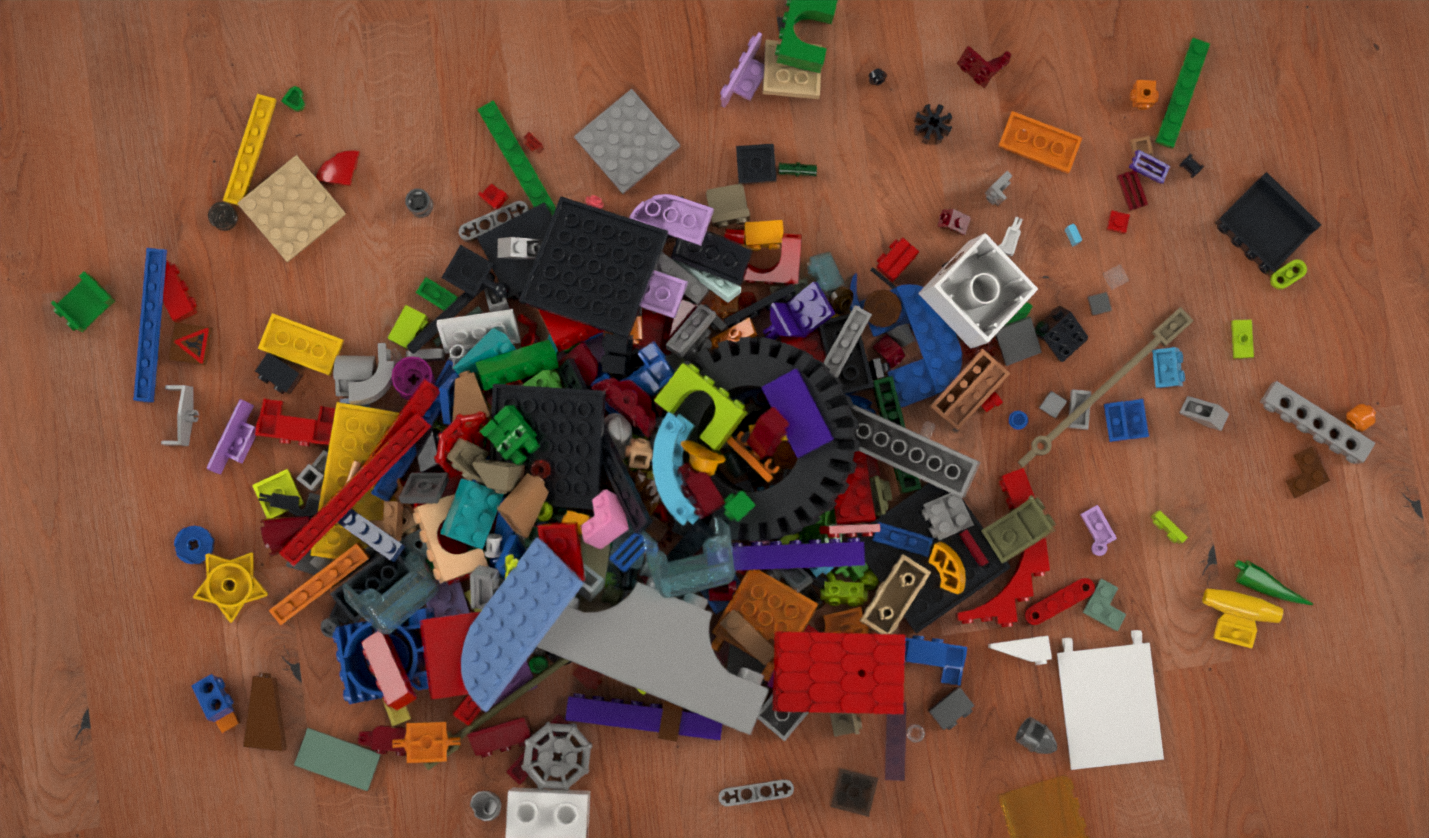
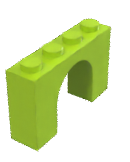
M682 363L654 401L667 412L674 414L688 395L701 390L707 392L713 398L716 410L713 420L701 434L700 438L714 450H720L748 413L744 410L745 405L737 399L735 401L728 397L730 393L722 387L720 389L713 385L715 382L707 375L704 377L698 373L699 369L692 363L689 365Z

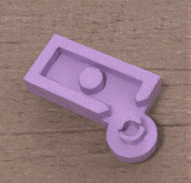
M1096 505L1080 514L1095 540L1091 546L1092 552L1097 556H1101L1107 551L1106 544L1117 538L1101 509Z

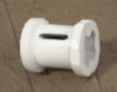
M488 534L484 556L489 558L500 557L502 553L500 551L502 535Z

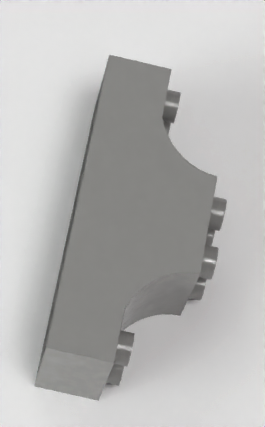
M650 576L646 585L637 582L634 590L624 601L604 611L581 612L577 610L580 604L579 599L573 597L536 646L749 735L752 732L768 692L767 688L760 686L764 678L763 675L744 667L739 669L737 676L733 675L716 658L709 639V623L712 613L705 610L708 600L690 592L685 593L683 600L668 595L671 589L670 584Z

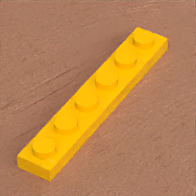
M260 94L256 96L223 201L239 206L237 203L247 195L277 102L274 98Z

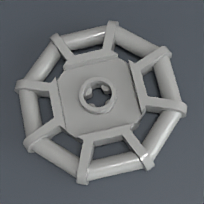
M546 722L540 730L524 742L526 745L524 762L521 766L522 770L526 771L538 785L537 788L541 790L546 788L564 789L567 791L569 787L590 771L588 768L590 752L593 746L574 723L570 725ZM552 731L566 732L565 736L556 737ZM548 733L549 737L541 744L536 743ZM571 735H573L581 745L574 746L572 742L569 740ZM533 748H536L538 755L536 760L531 761ZM583 751L580 765L576 763L577 752ZM554 752L562 753L559 760H553ZM539 765L544 771L543 776L540 777L533 767ZM573 768L578 769L566 780L565 774ZM549 776H560L562 781H547Z

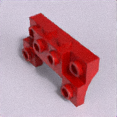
M263 398L260 416L256 423V436L279 439V443L291 444V441L298 442L299 446L310 447V444L329 445L336 408L320 406L318 420L282 415L284 401Z

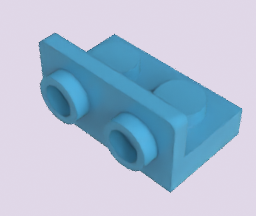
M1176 347L1152 350L1156 388L1183 386L1185 373L1184 370H1181V363H1183L1182 351Z

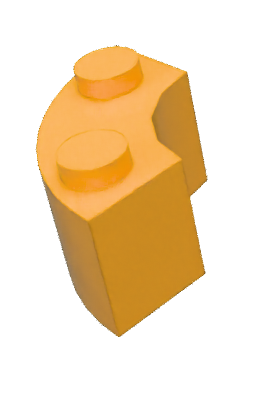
M941 541L936 543L929 563L934 565L940 573V587L955 594H960L964 591L966 582L963 563L950 546Z

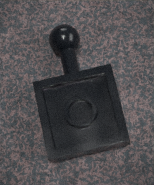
M462 245L457 249L441 277L473 297H476L483 284L494 290V294L499 298H504L509 293V288L505 283H495L487 278L494 263Z

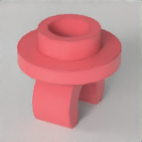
M595 195L586 197L587 205L603 208L604 204L600 197Z

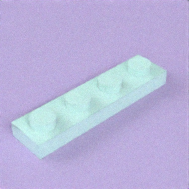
M672 259L727 303L741 293V287L733 282Z

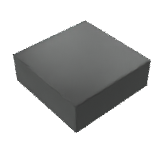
M1107 292L1087 298L1092 316L1112 311Z

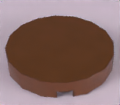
M876 290L866 298L863 310L872 314L868 322L880 328L889 327L896 323L902 309L900 299L890 290Z

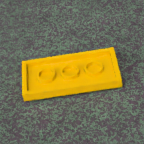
M272 313L258 349L331 376L335 358L339 355L344 340Z

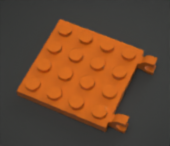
M759 569L748 570L737 588V592L733 595V600L729 602L712 632L717 636L712 642L711 647L719 652L724 641H727L754 657L720 624L733 609L738 611L774 647L775 631L803 632L819 604L797 593L792 588ZM774 657L761 673L764 676L763 679L768 682L774 671Z

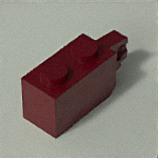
M689 462L677 469L682 480L680 485L681 492L696 509L694 513L700 519L714 513L725 504L722 496L706 472L700 471L697 473Z
M380 725L373 729V731H360L358 744L371 747L372 750H376L377 754H388V751L396 752L395 755L407 756L405 747L393 748V744H400L393 743V739H405L406 728Z

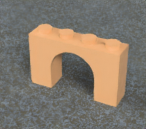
M455 494L440 499L438 503H427L414 509L415 513H413L415 523L419 524L421 528V540L423 543L426 542L428 548L426 550L427 557L434 564V576L436 580L440 581V584L472 573L478 565L488 566L482 549L478 548L463 554L454 555L442 549L438 542V527L446 519Z

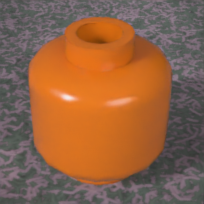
M1358 404L1347 412L1346 424L1358 432H1364L1375 423L1376 412L1369 405Z

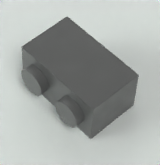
M956 687L931 707L928 712L941 729L945 730L947 728L950 730L958 724L956 720L961 716L965 718L973 712L971 708L974 707V704L960 687Z

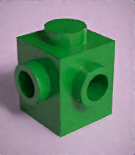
M740 490L736 495L732 493L724 500L726 504L723 507L726 510L723 513L731 521L733 519L739 521L755 504Z

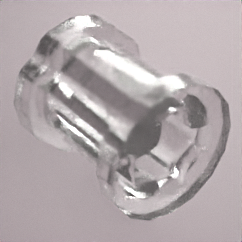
M916 724L909 725L905 732L906 737L912 742H920L925 736L924 729ZM913 728L920 731L917 734V738L910 735L913 733Z

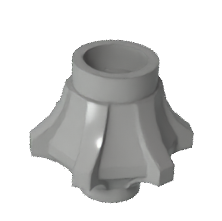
M456 344L450 349L449 360H452L453 367L473 346L464 347Z

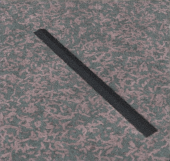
M871 268L870 271L892 289L896 288L893 283L875 268Z

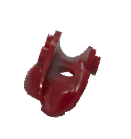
M611 378L592 386V390L606 391L605 402L628 420L634 427L638 425L647 438L652 434L656 424V413L652 411V399L635 382L631 380L618 382L616 378Z

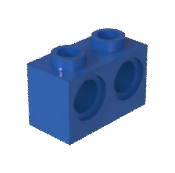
M211 674L191 685L207 720L216 722L234 711L232 706L234 704L233 699L229 694H226L224 690L226 685L221 677ZM213 685V690L208 693L209 686ZM221 701V707L216 710V704Z

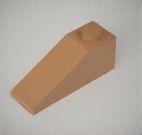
M733 609L720 622L764 666L774 657V647L738 611Z

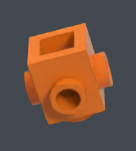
M1137 80L1134 83L1133 89L1130 92V101H1133V107H1138L1139 110H1149L1158 102L1159 91H1156V81Z

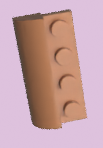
M982 348L930 406L959 430L1011 373Z

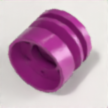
M409 356L403 358L396 363L392 370L391 378L393 385L400 396L409 401L424 378L432 384L435 383L434 374L430 366L419 357ZM414 377H416L418 380L416 381V385H413L412 382H410L413 381Z

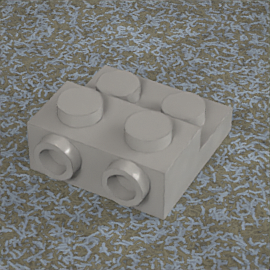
M953 493L922 505L921 513L925 521L929 520L931 525L929 531L932 537L937 538L938 541L974 525L962 498Z

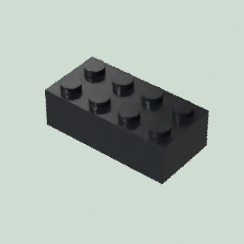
M850 314L830 318L818 327L825 359ZM862 336L859 337L838 376V379L844 385L842 390L845 395L864 392L874 388Z
M377 552L332 586L330 595L350 619L356 623L417 576V569L403 552L400 553L395 562Z

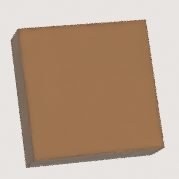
M1149 136L1130 140L1133 157L1136 155V150H1141L1150 156L1154 154Z

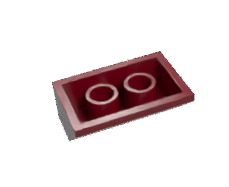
M525 716L471 732L467 736L475 755H481L484 758L493 755L492 751L500 749V752L511 750V745L519 744V747L525 746V740L529 739L533 732L529 718Z

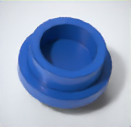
M1017 410L1010 414L1008 421L1013 429L1020 430L1027 425L1028 417L1023 411Z

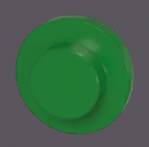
M542 655L534 656L529 662L530 670L537 675L549 667L548 660Z

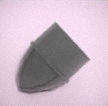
M1028 717L1022 723L1015 737L1016 742L1026 747L1030 752L1038 754H1051L1057 751L1056 740L1047 725H1043L1032 717Z

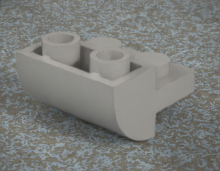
M337 355L333 372L336 396H349V382H362L370 379L376 373V356Z

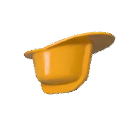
M688 440L680 443L681 447L690 453V464L697 472H706L708 476H712L718 463L725 461L722 455L710 451L698 443Z

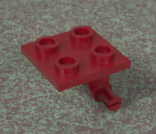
M968 45L958 60L957 65H959L963 72L968 73L976 84L985 88L990 80L1004 66L1009 64L1011 53L1006 51L1003 55L986 61Z

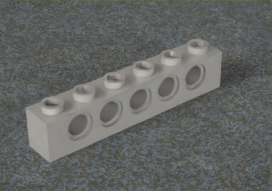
M1278 381L1271 383L1260 401L1267 411L1278 413L1283 421L1287 423L1292 422L1297 425L1296 428L1303 433L1308 432L1313 435L1315 441L1321 444L1324 442L1330 446L1329 449L1331 451L1346 456L1345 459L1352 464L1364 463L1376 444ZM1281 399L1286 400V402H1287V407H1286V408H1283V407L1280 405V400H1281ZM1298 409L1303 412L1302 419L1297 416L1296 412ZM1314 419L1319 421V429L1313 426ZM1330 430H1334V431H1335V433H1336V438H1335V439H1332V438L1330 437V434H1329V433H1330ZM1347 440L1352 442L1353 447L1351 450L1346 446Z

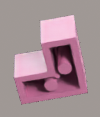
M604 490L592 499L595 516L581 525L584 542L600 550L629 529L626 513L617 495L608 490Z

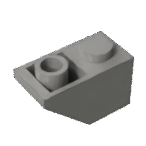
M516 237L499 238L498 258L536 259L543 240Z

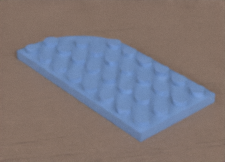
M537 537L521 557L517 566L512 569L470 626L464 642L461 657L463 682L469 695L484 711L490 709L584 584Z

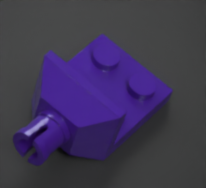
M812 282L787 303L773 302L771 304L770 320L772 325L763 330L764 335L769 333L765 336L766 338L776 340L779 336L806 337L835 315L818 282Z

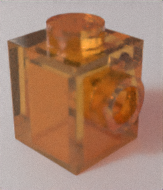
M715 294V299H711V310L715 311L719 318H727L737 313L738 296L727 303Z

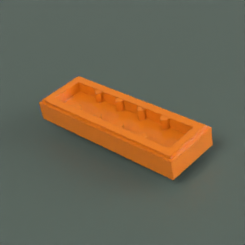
M747 318L711 338V349L719 348L718 343L725 340L737 342L741 337L753 338L757 336L752 320Z

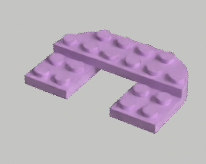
M661 194L641 202L630 215V219L668 230L670 236L701 246L714 209L678 196ZM654 271L641 307L675 319L688 282Z

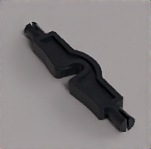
M273 493L272 495L259 494L258 501L268 502L271 507L289 510L292 514L299 517L316 515L318 512L319 501L309 499L306 508L301 509L299 507V496Z

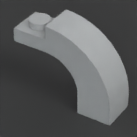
M378 343L379 364L376 373L366 381L348 383L349 402L351 405L361 406L375 402L390 389L393 383L391 377L395 362L389 361L391 360V349H387L386 343Z

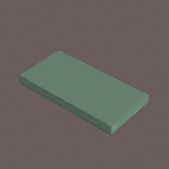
M307 728L294 765L368 791L381 754L323 732Z

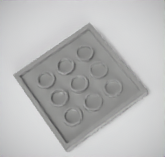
M632 89L574 136L575 140L622 194L626 193L680 148V144Z

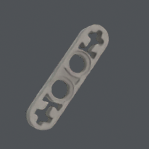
M516 201L467 222L459 228V236L466 242L476 240L478 236L503 224L497 220L500 213H506L508 215L507 221L512 219L508 211L509 209L515 212L517 211V206L525 207L524 213L529 210L528 206L523 201ZM519 212L513 214L514 217L520 215ZM484 220H488L491 224L487 230L480 228V223ZM474 224H476L477 229L480 232L477 234L476 230L472 231L470 233V237L463 235L465 233L466 228H468L469 230L475 229L473 226Z
M781 779L728 787L720 791L719 801L724 806H734L786 798L793 794L794 786L790 780ZM783 783L791 786V789L787 791L788 793L784 794L781 790L777 791L779 795L774 796L773 784H777L776 788L782 787ZM763 786L771 788V794L767 797L762 796L760 793V789ZM743 789H750L752 791L750 799L745 800L741 797ZM734 790H738L740 801L736 802V797L730 798V802L722 799L725 792H729V795H734Z

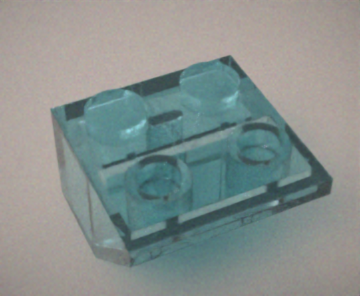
M830 252L810 257L807 271L811 278H815L826 297L830 296L831 292L841 286L846 287Z

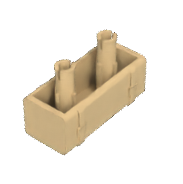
M901 555L896 564L893 565L891 572L885 581H882L875 592V597L859 620L878 634H892L897 629L899 622L931 573L905 555Z

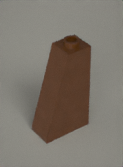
M259 672V676H253L243 747L285 751L287 745L277 679L271 677L270 673Z

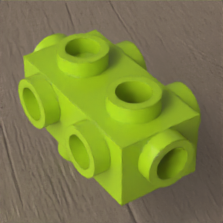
M833 571L826 574L829 582H825V589L821 588V600H825L826 604L831 606H838L840 604L859 606V604L863 605V601H867L868 590H864V583L836 580Z

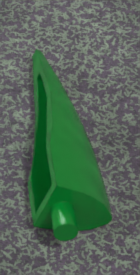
M1240 560L1235 562L1234 566L1240 569L1236 579L1237 583L1274 598L1313 605V602L1284 586L1258 565L1248 560L1245 563Z

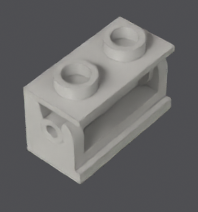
M478 565L471 573L472 609H483L503 583L501 574L497 569Z

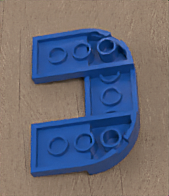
M913 284L900 285L890 290L900 299L902 307L901 315L896 323L889 327L880 328L868 322L873 338L887 333L898 326L910 324L923 359L887 372L888 377H893L901 408L943 392L958 376L962 365V351L955 331L918 294L924 287ZM865 300L860 301V304H862L863 308Z

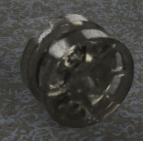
M217 202L210 207L208 219L218 230L228 231L236 226L238 214L230 204Z

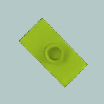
M1232 320L1233 359L1254 358L1252 320Z

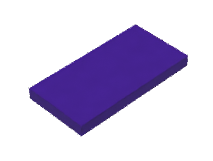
M797 368L762 387L771 407H775L790 423L786 430L788 432L786 436L797 458L834 440Z

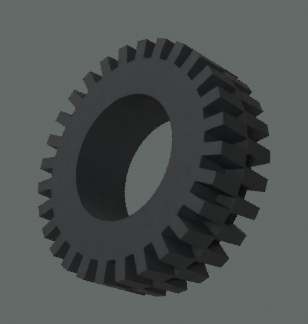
M741 337L737 342L729 340L719 342V348L716 349L705 348L698 352L700 359L697 361L687 360L685 364L689 365L692 363L699 369L698 373L703 377L707 375L715 382L713 384L718 389L722 387L730 393L728 396L730 399L745 391L762 389L766 384L797 368L834 439L798 458L794 468L781 482L763 491L751 492L734 485L722 474L717 466L714 474L709 477L723 500L730 494L736 495L742 490L755 506L739 521L735 519L731 521L723 513L726 510L723 506L701 520L715 535H726L728 539L749 541L782 538L786 535L799 533L806 526L816 524L821 520L820 516L824 512L831 511L838 504L835 502V499L839 494L846 492L849 486L846 483L848 475L854 473L857 463L853 462L854 452L859 451L860 441L855 439V429H859L858 419L853 417L850 408L854 407L852 400L842 390L844 385L829 372V367L813 358V355L773 339ZM702 390L695 391L686 397L673 415L677 417L678 414H681L695 425L688 441L698 443L712 451L711 446L704 442L700 436L715 416V403L707 392ZM664 408L661 417H656V424L654 426L656 429L660 428L662 421L668 413ZM655 439L651 440V450L654 448ZM685 450L683 453L684 464L690 463V453Z

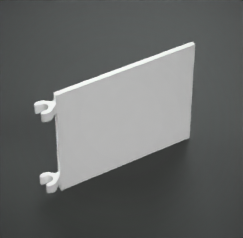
M1141 630L1131 631L1132 645L1073 651L1072 638H1062L1064 652L1057 653L1071 770L1164 759L1150 643H1142Z

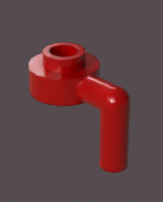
M520 314L517 318L518 321L529 327V332L521 341V347L539 343L540 337L536 335L537 323Z

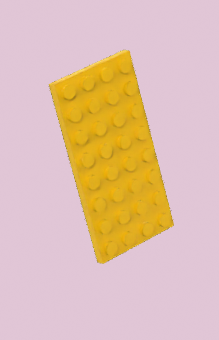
M340 402L336 403L318 512L346 484L353 462L361 463L359 470L362 468L400 413ZM373 485L351 509L368 521H383L384 500L371 494L375 487ZM394 495L390 501H397ZM336 523L313 546L310 555L336 559L357 542L363 548H367L369 545Z

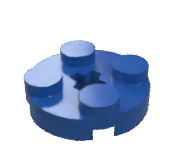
M189 526L180 530L174 540L177 557L188 564L203 563L206 561L205 555L207 553L212 554L214 550V538L207 529L201 526ZM197 540L199 547L191 550L190 542Z

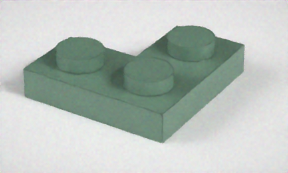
M1103 579L1098 581L1094 593L1082 612L1115 631L1119 630L1127 615L1110 605L1118 587Z

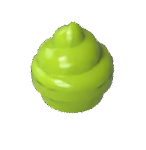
M868 569L859 578V583H864L865 590H874L879 580L872 570Z

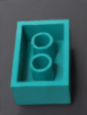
M461 478L440 534L483 549L496 516L497 508L504 494L495 493L493 489Z

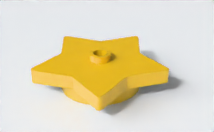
M253 552L232 560L210 553L205 555L207 578L193 595V598L216 604L230 623L235 620L245 603L268 596V592L254 577ZM229 580L235 583L234 587L228 586Z

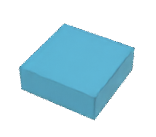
M1071 224L1067 226L1065 232L1072 247L1078 245L1082 238L1076 225Z

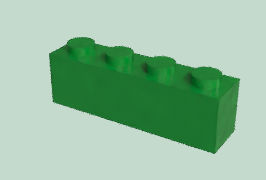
M550 340L475 362L484 391L493 388V384H507L539 374L543 370L558 368L556 353Z

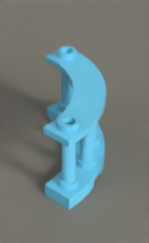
M668 412L662 421L654 443L652 460L654 479L661 499L670 513L682 525H685L687 521L694 525L700 517L694 513L696 509L681 492L680 485L682 480L677 469L684 465V449L680 443L689 439L695 425L681 414L675 417Z

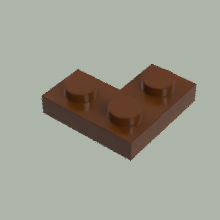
M1313 447L1293 455L1302 473L1285 481L1294 498L1330 481Z

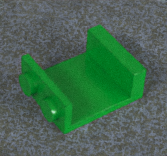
M85 271L79 275L81 281L59 302H51L55 307L53 311L60 318L64 317L68 321L66 324L73 331L78 330L82 333L116 301Z

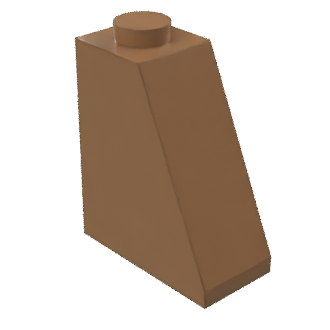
M470 370L460 373V378L455 379L453 421L458 414H475L479 411L484 412L487 418L491 417V411L477 374L475 372L471 373Z
M529 474L521 480L497 508L511 529L526 539L548 494V490L544 486L545 482L540 477H533Z

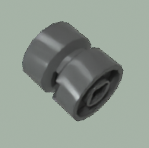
M416 188L407 193L405 203L415 217L425 218L432 213L433 201L425 190Z

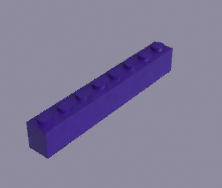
M848 538V542L840 543V539H829V543H821V540H809V544H801V540L789 541L790 545H782V541H771L770 545L762 546V542H751V546H743V543H731V547H724L723 543L712 544V548H707L708 571L864 566L865 542H860V538Z
M573 693V697H568L565 720L659 732L663 709L661 704L651 703L650 707L642 706L643 702L631 701V704H623L622 699L612 698V702L604 701V697L593 696L592 699H585L584 694ZM690 710L689 712L682 711L678 735L721 740V723Z

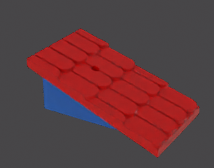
M775 631L773 711L904 714L905 635Z

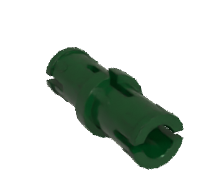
M779 162L778 175L816 177L817 165L800 164V162H796V164Z

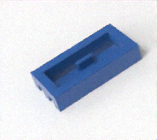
M634 532L609 560L625 573L652 543L646 540L644 535L642 536L640 533L635 534ZM636 538H638L639 540L619 560H617L616 558ZM641 543L645 544L624 566L622 565L624 560Z

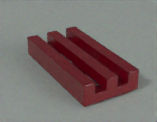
M1132 170L1119 174L1117 179L1129 212L1147 206L1148 202L1137 172ZM1130 176L1133 177V180H1134V183H1135V185H1136V188H1137L1139 197H1140L1141 202H1142L1141 204H1140V202H1139V199H1138L1136 190H1135V188H1134V185H1133V182H1132V179H1131ZM1123 178H1126L1128 182L1131 194L1135 202V206H1133Z
M968 530L959 534L960 538L978 565L984 566L987 564L988 560Z

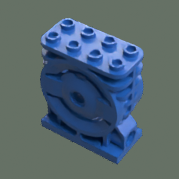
M434 608L406 612L400 620L378 618L335 628L332 636L334 642L337 643L338 651H336V658L341 665L340 679L344 682L343 696L345 701H348L349 704H355L384 697L383 692L376 685L377 678L368 669L371 664L366 658L367 667L365 656L362 652L364 648L361 642L373 634V628L375 632L381 629L391 637L405 671L409 667L411 653L406 641L395 635L394 627L397 628V633L403 635L409 641L413 650V663L407 676L411 685L417 690L428 689L427 673L424 671L425 658L422 637L416 629L420 628V620L436 618Z

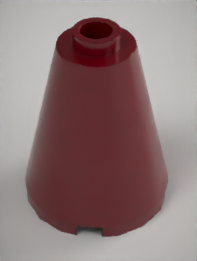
M311 517L262 519L260 523H264V526L260 527L265 548H270L271 550L268 554L271 557L278 555L279 551L311 520Z

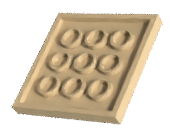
M297 155L237 203L287 262L292 260L347 215Z

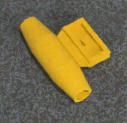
M1207 588L1202 599L1203 604L1224 613L1217 621L1213 638L1248 648H1253L1257 633L1255 621L1280 623L1283 616V608L1263 599L1234 591Z

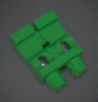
M514 405L505 406L494 417L495 419H492L480 431L484 437H487L495 445L505 460L510 459L516 465H521L527 459L521 452L524 448L529 453H533L540 447L535 439L537 434L523 420V416Z

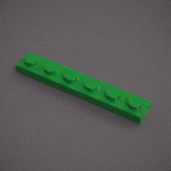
M1196 38L1191 39L1155 143L1171 149L1174 148L1210 43Z

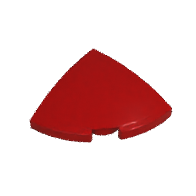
M360 151L337 153L336 156L322 164L316 174V179L321 183L351 187Z

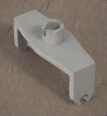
M165 385L166 390L181 391L177 413L178 441L163 440L161 445L189 446L192 424L199 419L194 417L199 416L197 410H194L193 387Z

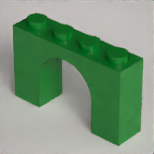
M787 0L786 6L789 7V10L784 12L782 20L785 23V28L781 27L778 39H782L781 44L776 46L775 55L778 56L776 63L821 73L827 48L801 41L794 32V26L802 20H815L832 24L838 0Z

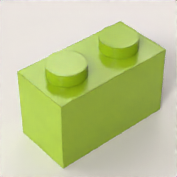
M405 305L388 339L407 349L406 346L428 326V317Z

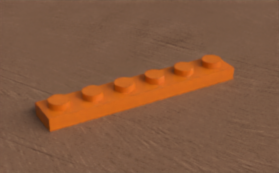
M357 542L268 611L282 625L367 561L371 556Z

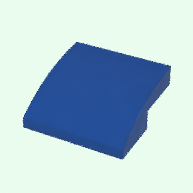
M1144 399L1104 404L1109 442L1149 437Z

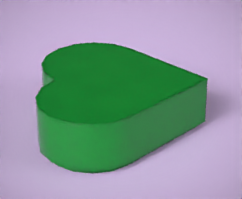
M297 86L291 87L281 100L283 104L296 112H300L305 108L303 91Z

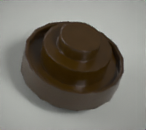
M845 286L832 291L829 296V303L834 312L842 314L849 309L854 294L852 290Z

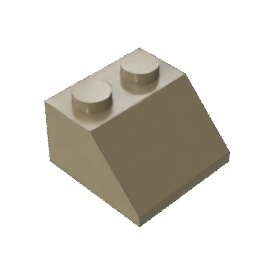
M495 460L473 461L472 464L486 486L495 489V493L507 494V492H512L524 477L525 465Z

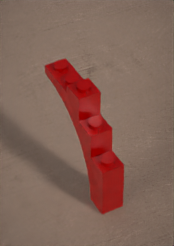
M1046 537L1021 552L1014 574L1007 585L995 597L976 608L956 613V621H962V624L974 623L973 619L981 618V622L993 621L992 617H995V623L1001 624V628L1011 627L1013 622H1018L1015 599L1017 598V602L1029 601V597L1034 596L1031 573H1033L1034 577L1045 576V572L1050 571Z

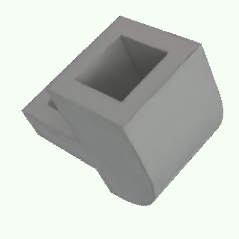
M325 450L312 465L308 464L296 478L313 492L322 487L328 455Z

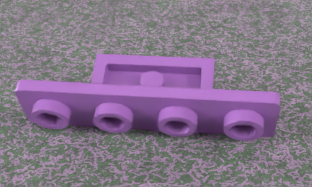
M242 399L239 400L208 463V470L221 474L229 458L243 464L256 437V427L246 423L254 405Z

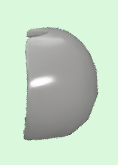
M479 791L473 795L470 807L473 809L475 817L483 821H491L500 814L502 804L497 794L491 791Z

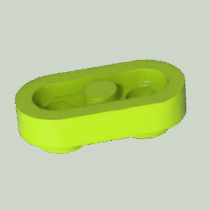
M1302 260L1291 261L1271 275V285L1278 290L1285 289L1306 274L1307 266ZM1293 267L1298 269V273L1293 272ZM1278 277L1282 279V283L1277 282Z

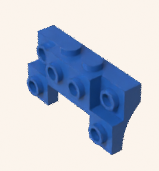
M653 341L638 351V355L645 365L622 380L635 382L651 396L656 395L660 388L665 386L675 374L674 369L665 359L664 353ZM605 373L593 381L591 387L605 379H611L608 373ZM605 402V409L609 415L620 414Z
M913 635L912 638H905L906 662L942 667L941 683L961 686L967 647L944 644L943 639L932 638V641H925L924 636Z

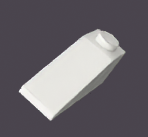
M1048 636L988 644L990 649L1029 662H1035V665L1047 664V660L1052 659Z

